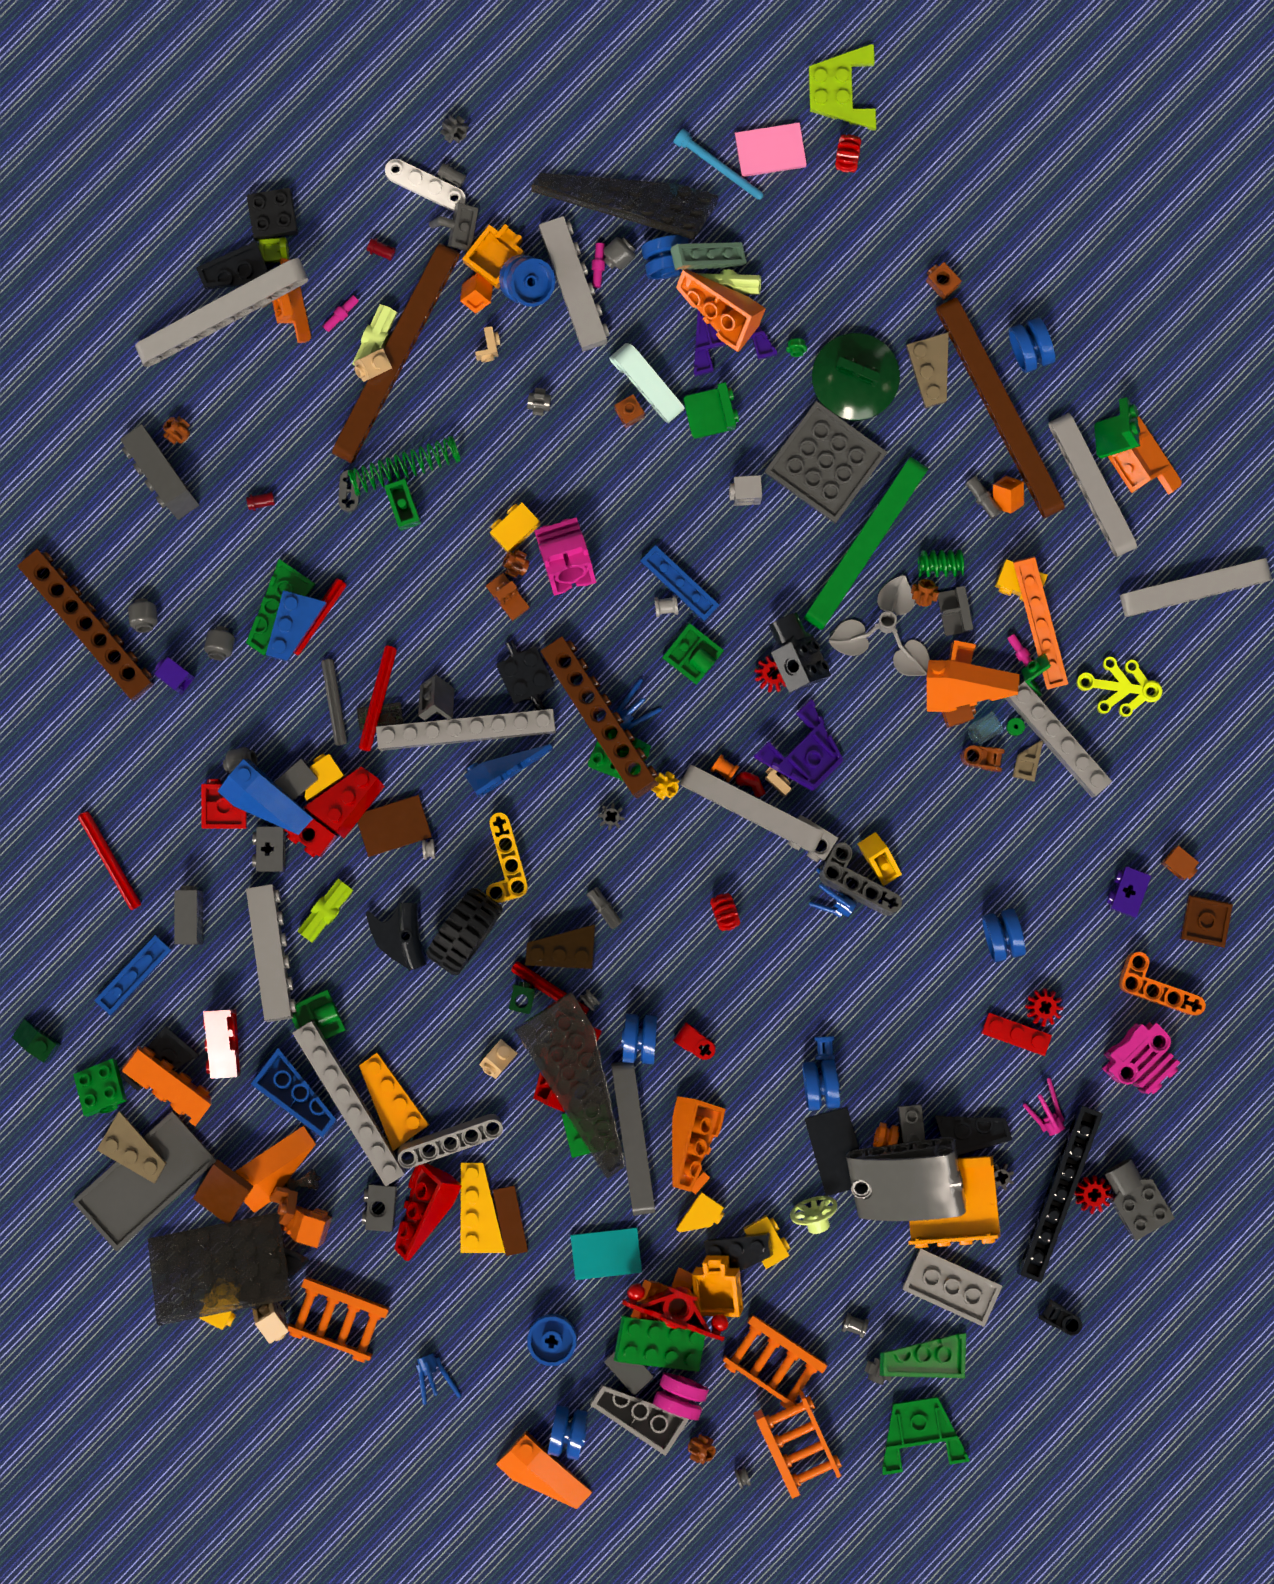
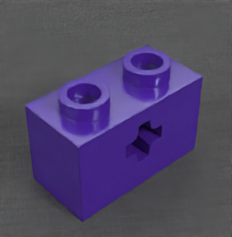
M169 657L166 660L162 659L155 667L157 671L154 675L181 695L195 679L193 675Z
M1123 867L1122 871L1118 870L1114 882L1117 883L1114 891H1110L1107 899L1108 909L1131 918H1137L1151 875L1129 867ZM1130 886L1129 891L1132 892V895L1125 897L1126 893L1123 891V888Z

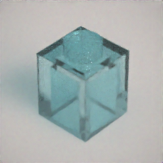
M992 711L968 726L970 731L967 733L972 742H977L980 746L1003 732L1004 728Z

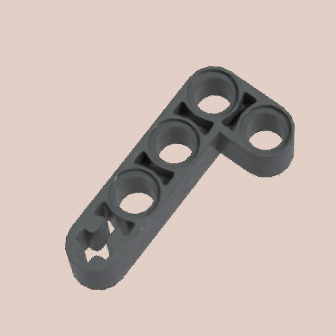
M847 843L836 844L829 852L819 872L821 882L882 915L891 916L896 913L902 906L900 896L846 868L852 857V849ZM836 850H842L845 854V859L838 858ZM832 869L835 872V878L828 877L826 870ZM846 879L854 881L855 889H851L846 885ZM866 889H870L874 892V899H870L867 897ZM889 900L892 901L891 906L893 907L891 909L888 907Z

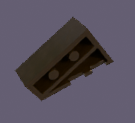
M595 924L528 942L526 945L525 965L593 969Z

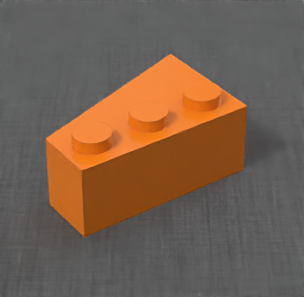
M296 1206L295 1216L288 1225H283L282 1230L286 1231L294 1241L318 1248L325 1242L332 1217L328 1216V1211L315 1208L312 1211Z

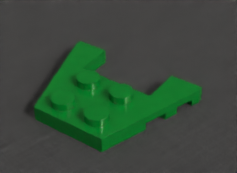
M937 1396L892 1404L882 1466L883 1475L903 1472L900 1448L945 1441L949 1465L970 1462Z

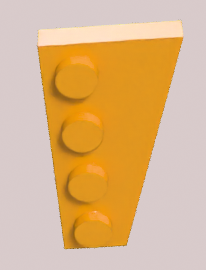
M378 1052L359 1065L392 1151H394L427 1127L429 1123Z

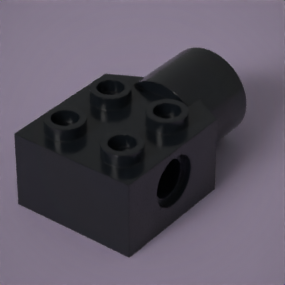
M797 612L769 624V628L776 641L771 654L789 693L812 686L831 676L829 665L820 652L819 643L814 639L813 635L805 631Z

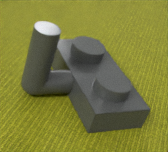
M456 203L453 219L440 216L431 220L429 226L432 229L439 226L451 228L448 247L468 252L472 247L478 208Z

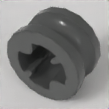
M588 989L585 995L579 996L592 1011L595 1005L601 1004Z
M745 1466L741 1470L735 1469L734 1472L740 1489H743L744 1485L751 1486Z

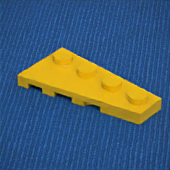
M484 1162L461 1163V1253H505Z

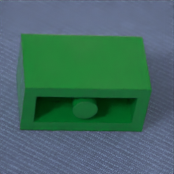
M402 479L385 485L384 487L400 531L420 525L421 521L406 480Z

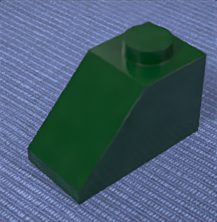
M26 1019L22 1021L12 1036L24 1050L43 1063L49 1062L61 1045L60 1042Z

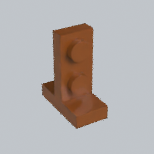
M504 573L486 585V588L512 622L530 609L519 594L513 581H509Z

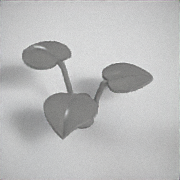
M902 575L891 580L879 592L878 606L886 612L880 615L878 624H875L869 632L865 633V627L861 622L857 620L844 621L829 638L830 645L842 654L857 656L868 649L869 642L866 637L871 636L877 629H880L883 633L892 632L898 647L901 649L893 657L896 670L906 676H926L930 660L927 649L916 640H909L903 646L896 629L897 617L895 614H907L912 610L915 599H912V589L906 576Z

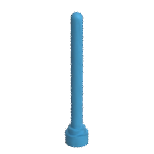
M683 128L673 141L674 144L680 148L687 147L756 199L763 198V193L695 143L688 131Z

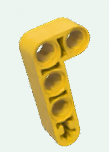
M495 813L489 822L505 880L489 885L486 895L491 897V890L494 887H500L503 891L502 897L495 901L502 903L524 896L528 891V883L510 820L503 813ZM498 817L506 820V823L503 824L504 832L509 830L510 834L496 836L497 833L501 834L499 827L494 826ZM508 838L512 841V847L504 851L500 848V842ZM509 860L517 861L518 868L516 871H507L506 863ZM521 881L524 884V889L521 893H514L512 891V884L514 882Z

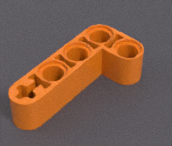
M1134 952L1128 955L1119 979V987L1122 991L1188 1015L1196 1016L1204 1012L1206 1004L1200 996L1145 977L1149 967V958L1146 954ZM1135 956L1142 958L1143 964L1140 968L1134 967L1132 963ZM1128 977L1134 978L1136 982L1133 989H1128L1125 985ZM1150 984H1153L1157 990L1153 997H1150L1146 992ZM1170 992L1177 994L1178 999L1175 1004L1169 1003L1167 999ZM1195 1001L1198 1008L1192 1010L1191 1006L1183 1004V1002Z

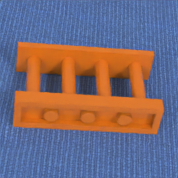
M305 1277L301 1287L306 1289L305 1292L307 1294L295 1325L291 1323L287 1325L288 1331H290L289 1335L298 1339H302L304 1336L352 1354V1358L359 1362L370 1361L373 1354L366 1352L377 1321L381 1320V1317H387L390 1307L310 1277ZM321 1294L327 1297L326 1300L328 1302L315 1333L304 1329V1325L315 1296ZM340 1301L348 1304V1312L336 1341L324 1335L334 1308ZM361 1309L369 1312V1320L359 1347L355 1348L345 1343L355 1316Z
M751 1314L747 1320L748 1324H750V1331L732 1358L726 1355L723 1356L724 1367L733 1373L739 1371L780 1399V1404L787 1409L797 1404L795 1400L799 1396L798 1392L803 1390L812 1374H816L817 1371L823 1374L827 1364L754 1314ZM763 1333L769 1337L767 1340L769 1343L749 1371L741 1366L739 1362L757 1335L760 1336ZM781 1345L788 1350L786 1352L787 1356L768 1384L757 1376L776 1347L779 1348ZM800 1358L806 1362V1369L788 1396H786L776 1388L793 1362Z
M803 1391L798 1392L802 1402L772 1416H764L762 1409L753 1413L792 1499L800 1496L798 1487L801 1486V1483L833 1469L837 1478L841 1477L838 1469L842 1465L837 1454L832 1456L812 1413V1409H815L811 1397H805ZM805 1410L807 1411L811 1419L810 1422L780 1436L778 1434L773 1435L771 1428L774 1427V1424ZM816 1430L820 1441L790 1455H782L780 1448L783 1447V1444ZM823 1449L825 1450L828 1461L798 1475L796 1473L791 1475L789 1468L792 1467L793 1463Z

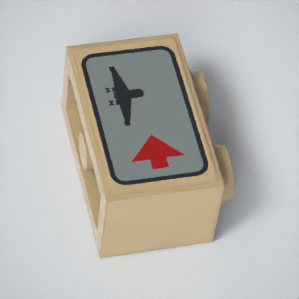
M274 1296L266 1301L258 1310L252 1308L255 1325L269 1344L281 1340L289 1332L285 1312Z

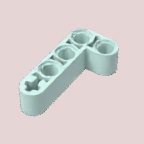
M625 343L609 357L612 364L621 373H625L666 423L671 422L685 409L633 345Z

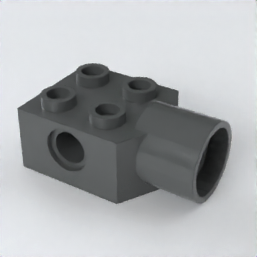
M1131 1158L1118 1163L1104 1173L1114 1191L1110 1202L1133 1240L1137 1241L1175 1219L1153 1179L1142 1178Z

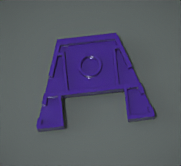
M699 310L697 314L694 377L714 372L708 350L727 345L716 336L717 332L711 324L705 323L703 320L704 316ZM759 326L749 338L753 340L757 359L762 360L777 356V350L772 346L767 335Z
M812 699L796 713L810 728L811 732L786 757L770 742H767L753 756L755 759L811 791L815 790L844 761L832 736L828 735L823 725L825 722L818 715L815 709L816 705Z

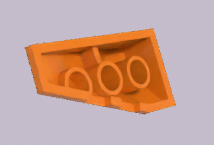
M687 269L682 270L676 286L693 308H697L704 316L703 320L705 323H710L716 330V336L737 352L742 349L759 327L766 308L750 297Z
M929 660L927 670V712H951L957 710L959 706L967 704L974 706L979 701L987 699L994 701L1018 695L1020 674L952 660Z
M677 1096L672 1116V1187L691 1192L702 1170L701 1162L705 1155H709L711 1151L709 1146L713 1138L718 1137L721 1131L726 1109L697 1099Z
M302 1126L235 1171L254 1186L244 1201L254 1213L271 1202L270 1195L275 1188L283 1187L316 1145L305 1126Z
M527 1430L496 1463L512 1480L575 1509H578L592 1493L556 1457L549 1455L548 1450Z

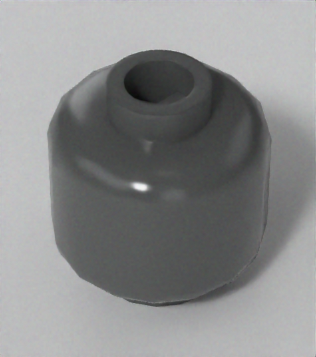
M616 237L603 250L606 256L604 262L611 269L616 267L622 270L635 258L634 251L636 248L626 237Z
M137 599L135 603L128 607L129 625L137 632H150L158 624L156 605L147 599Z
M217 626L216 629L207 632L204 650L209 658L223 661L232 655L235 637L229 632L228 628Z
M247 747L230 750L226 753L225 760H223L224 770L227 773H231L243 759L247 758L257 766V756L253 750Z

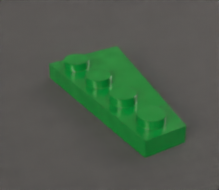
M278 559L275 572L271 577L269 587L262 600L259 613L255 618L246 644L263 656H266L283 590L307 597L316 584Z
M962 1332L881 1352L880 1376L965 1378L966 1333Z

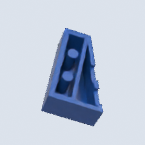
M283 590L266 656L289 662L326 607L327 602Z

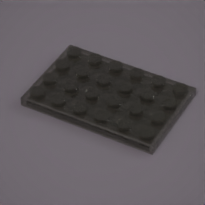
M276 1212L230 1223L227 1222L147 1238L156 1323L158 1326L292 1299L282 1224H279L280 1214Z

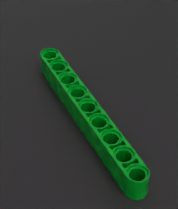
M910 456L805 615L804 619L821 631L824 629L928 471V467Z

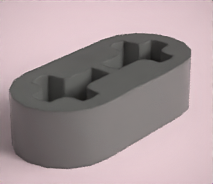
M346 470L340 476L338 502L341 510L350 513L357 509L359 495L356 496L353 484H351V489H348L347 482L344 481L349 475L348 470ZM356 473V482L360 490V479ZM347 493H351V500L355 501L354 504L350 505V508H346V504L342 503L343 500L347 499Z

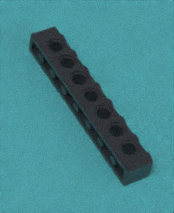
M1078 1105L1017 1271L1019 1275L1039 1283L1042 1282L1103 1113Z

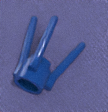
M642 678L637 681L621 705L615 710L624 721L621 723L624 730L626 728L632 729L635 725L662 710L659 707L632 721L634 717L631 714L645 702V698H641L628 711L624 709L643 682Z
M819 884V888L836 899L833 905L836 909L814 902H809V905L833 913L839 918L842 914L849 917L857 902L838 892L840 895H837L823 884Z
M433 1353L417 1359L418 1365H416L419 1374L423 1405L427 1404L424 1375L428 1376L433 1394L435 1396L438 1395L432 1373L437 1372L436 1367H438L458 1398L461 1397L458 1388L444 1369L439 1357L435 1358Z

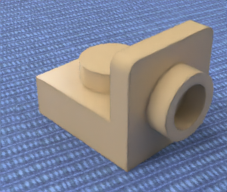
M769 767L765 771L768 774L765 779L785 797L791 790L789 787L791 783L782 774L778 776L776 774L778 771Z

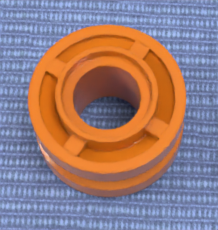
M880 1122L875 1132L873 1147L898 1144V1126L892 1125L889 1129L886 1123Z

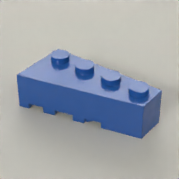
M278 1048L251 1085L324 1139L337 1120Z

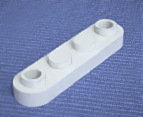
M392 159L385 166L386 176L391 182L451 211H454L456 203H466L465 194L461 189L402 160ZM394 167L400 168L397 173L392 172V169ZM457 195L459 198L457 201H452L450 199L451 196Z

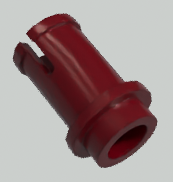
M371 238L367 251L370 252V255L374 253L391 261L396 248L379 242L377 238L375 240Z
M272 491L255 496L250 494V497H246L249 510L253 509V511H256L257 508L275 505Z

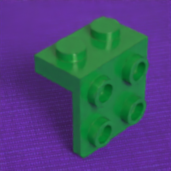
M726 382L717 384V389L684 397L685 410L691 435L694 439L736 429V422H739L737 409H732L731 401H734L732 388H727Z
M1128 397L1119 399L1120 415L1097 422L1094 426L1096 454L1099 458H1105L1140 446V428L1137 418L1139 413L1136 405H1132Z
M611 730L608 734L609 739L615 738L618 731ZM635 738L633 744L636 749L640 747L648 758L651 746ZM597 741L588 761V767L624 782ZM625 747L620 751V757L628 755L629 747ZM640 765L633 767L632 775H637L641 771Z

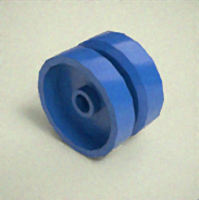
M664 236L650 240L641 246L643 258L649 261L645 265L648 279H667L681 275L682 270H675L670 248L677 244H689L687 236Z
M519 254L511 257L504 263L500 270L499 284L501 291L508 299L524 306L535 307L542 305L552 295L555 287V276L553 270L545 261L529 255Z
M1037 317L1027 321L1026 328L1018 324L1008 329L1014 356L1025 374L1036 370L1038 363L1042 366H1047L1055 362L1052 340L1041 318Z
M1014 908L1001 911L1000 921L994 913L982 916L987 946L994 963L1007 959V948L1013 958L1026 955L1022 928Z
M626 1014L621 1048H623V1062L634 1063L638 1049L641 1050L642 1064L654 1065L657 1016L646 1015L643 1020V1029H640L638 1015Z
M834 1059L822 1060L820 1075H818L817 1064L814 1061L802 1063L808 1111L820 1110L822 1095H824L825 1105L828 1109L840 1107V1083Z
M557 1313L545 1314L537 1318L531 1325L527 1336V1346L531 1356L538 1363L546 1366H558L566 1362L573 1355L577 1343V1332L573 1323L565 1316ZM550 1335L555 1336L556 1342H549L548 1338Z
M557 1405L548 1454L559 1456L562 1453L563 1443L568 1444L566 1450L567 1458L579 1460L581 1446H584L587 1426L585 1425L588 1411L577 1409L574 1412L571 1423L568 1422L569 1408Z

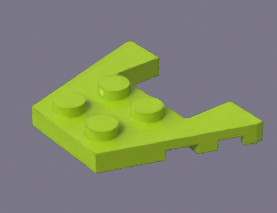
M874 44L809 66L810 112L833 119H841L856 126H864L869 130H876V109H853L852 67L874 66Z

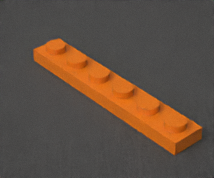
M1033 556L1014 561L1013 564L1038 658L1046 654L1051 665L1049 669L1043 672L1046 689L1067 685L1068 680L1036 558Z

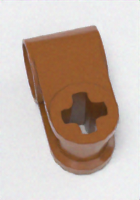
M972 745L963 749L960 759L968 767L1002 772L1000 765L1002 754L1005 753V750ZM969 750L976 753L977 759L975 762L967 759V752Z

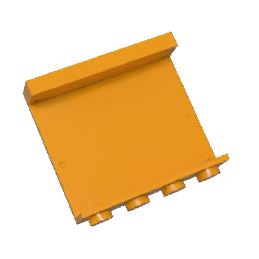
M993 1155L958 1158V1167L961 1172L966 1197L965 1214L952 1218L909 1221L911 1240L908 1241L909 1245L915 1244V1248H926L928 1243H937V1247L950 1246V1242L959 1241V1245L973 1244V1240H982V1244L995 1243V1239L1001 1237Z

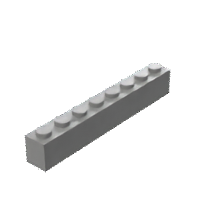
M553 709L378 726L376 727L378 749L384 751L556 733L554 711Z
M314 1019L293 1031L294 1037L384 1185L387 1186L404 1176L405 1169L400 1166L397 1156L392 1151L391 1146Z

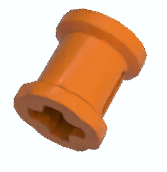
M721 754L710 771H716L725 777L727 782H730L739 766H734L725 760Z

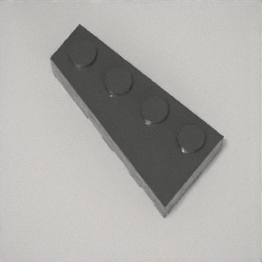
M142 424L120 439L124 444V447L121 449L128 459L133 458L135 460L134 468L140 476L142 474L146 476L147 479L144 482L151 492L154 490L157 492L158 496L155 498L162 508L167 507L179 520L199 506L196 499L175 473L176 471L164 457L165 455Z

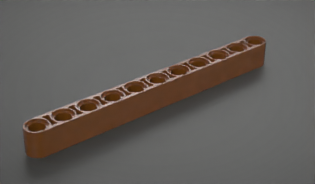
M442 243L438 244L384 348L392 369L367 381L333 447V455L351 464L355 461L459 259L460 252Z
M955 297L937 306L936 312L1042 517L1046 519L1064 510V502L961 303Z

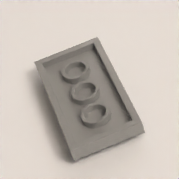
M920 1248L902 1290L985 1327L1002 1285Z

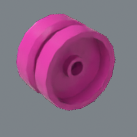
M663 1372L659 1384L669 1392L657 1391L653 1404L672 1414L691 1420H699L702 1407L694 1401H706L709 1389L689 1378Z

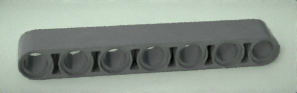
M614 1062L611 1063L633 1216L655 1213L634 1063Z

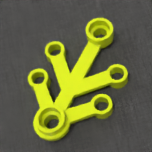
M1113 657L1104 659L1103 668L1110 671L1118 682L1095 679L1090 673H1082L1076 680L1077 687L1082 691H1088L1092 688L1118 691L1107 700L1097 704V711L1101 714L1108 713L1112 706L1129 693L1140 695L1129 704L1125 703L1119 707V714L1122 717L1130 716L1133 710L1145 701L1155 702L1162 695L1161 685L1153 680L1148 681L1135 660L1126 662L1124 669L1127 673L1133 674L1140 685L1130 683L1117 666V661ZM1107 660L1113 661L1112 668L1107 667ZM1129 663L1135 665L1134 671L1128 669ZM1083 678L1089 681L1088 686L1081 684ZM1153 688L1154 695H1148L1147 689ZM1102 703L1108 706L1107 711L1101 710L1100 705ZM1124 706H1127L1129 708V714H1124L1122 712V708Z

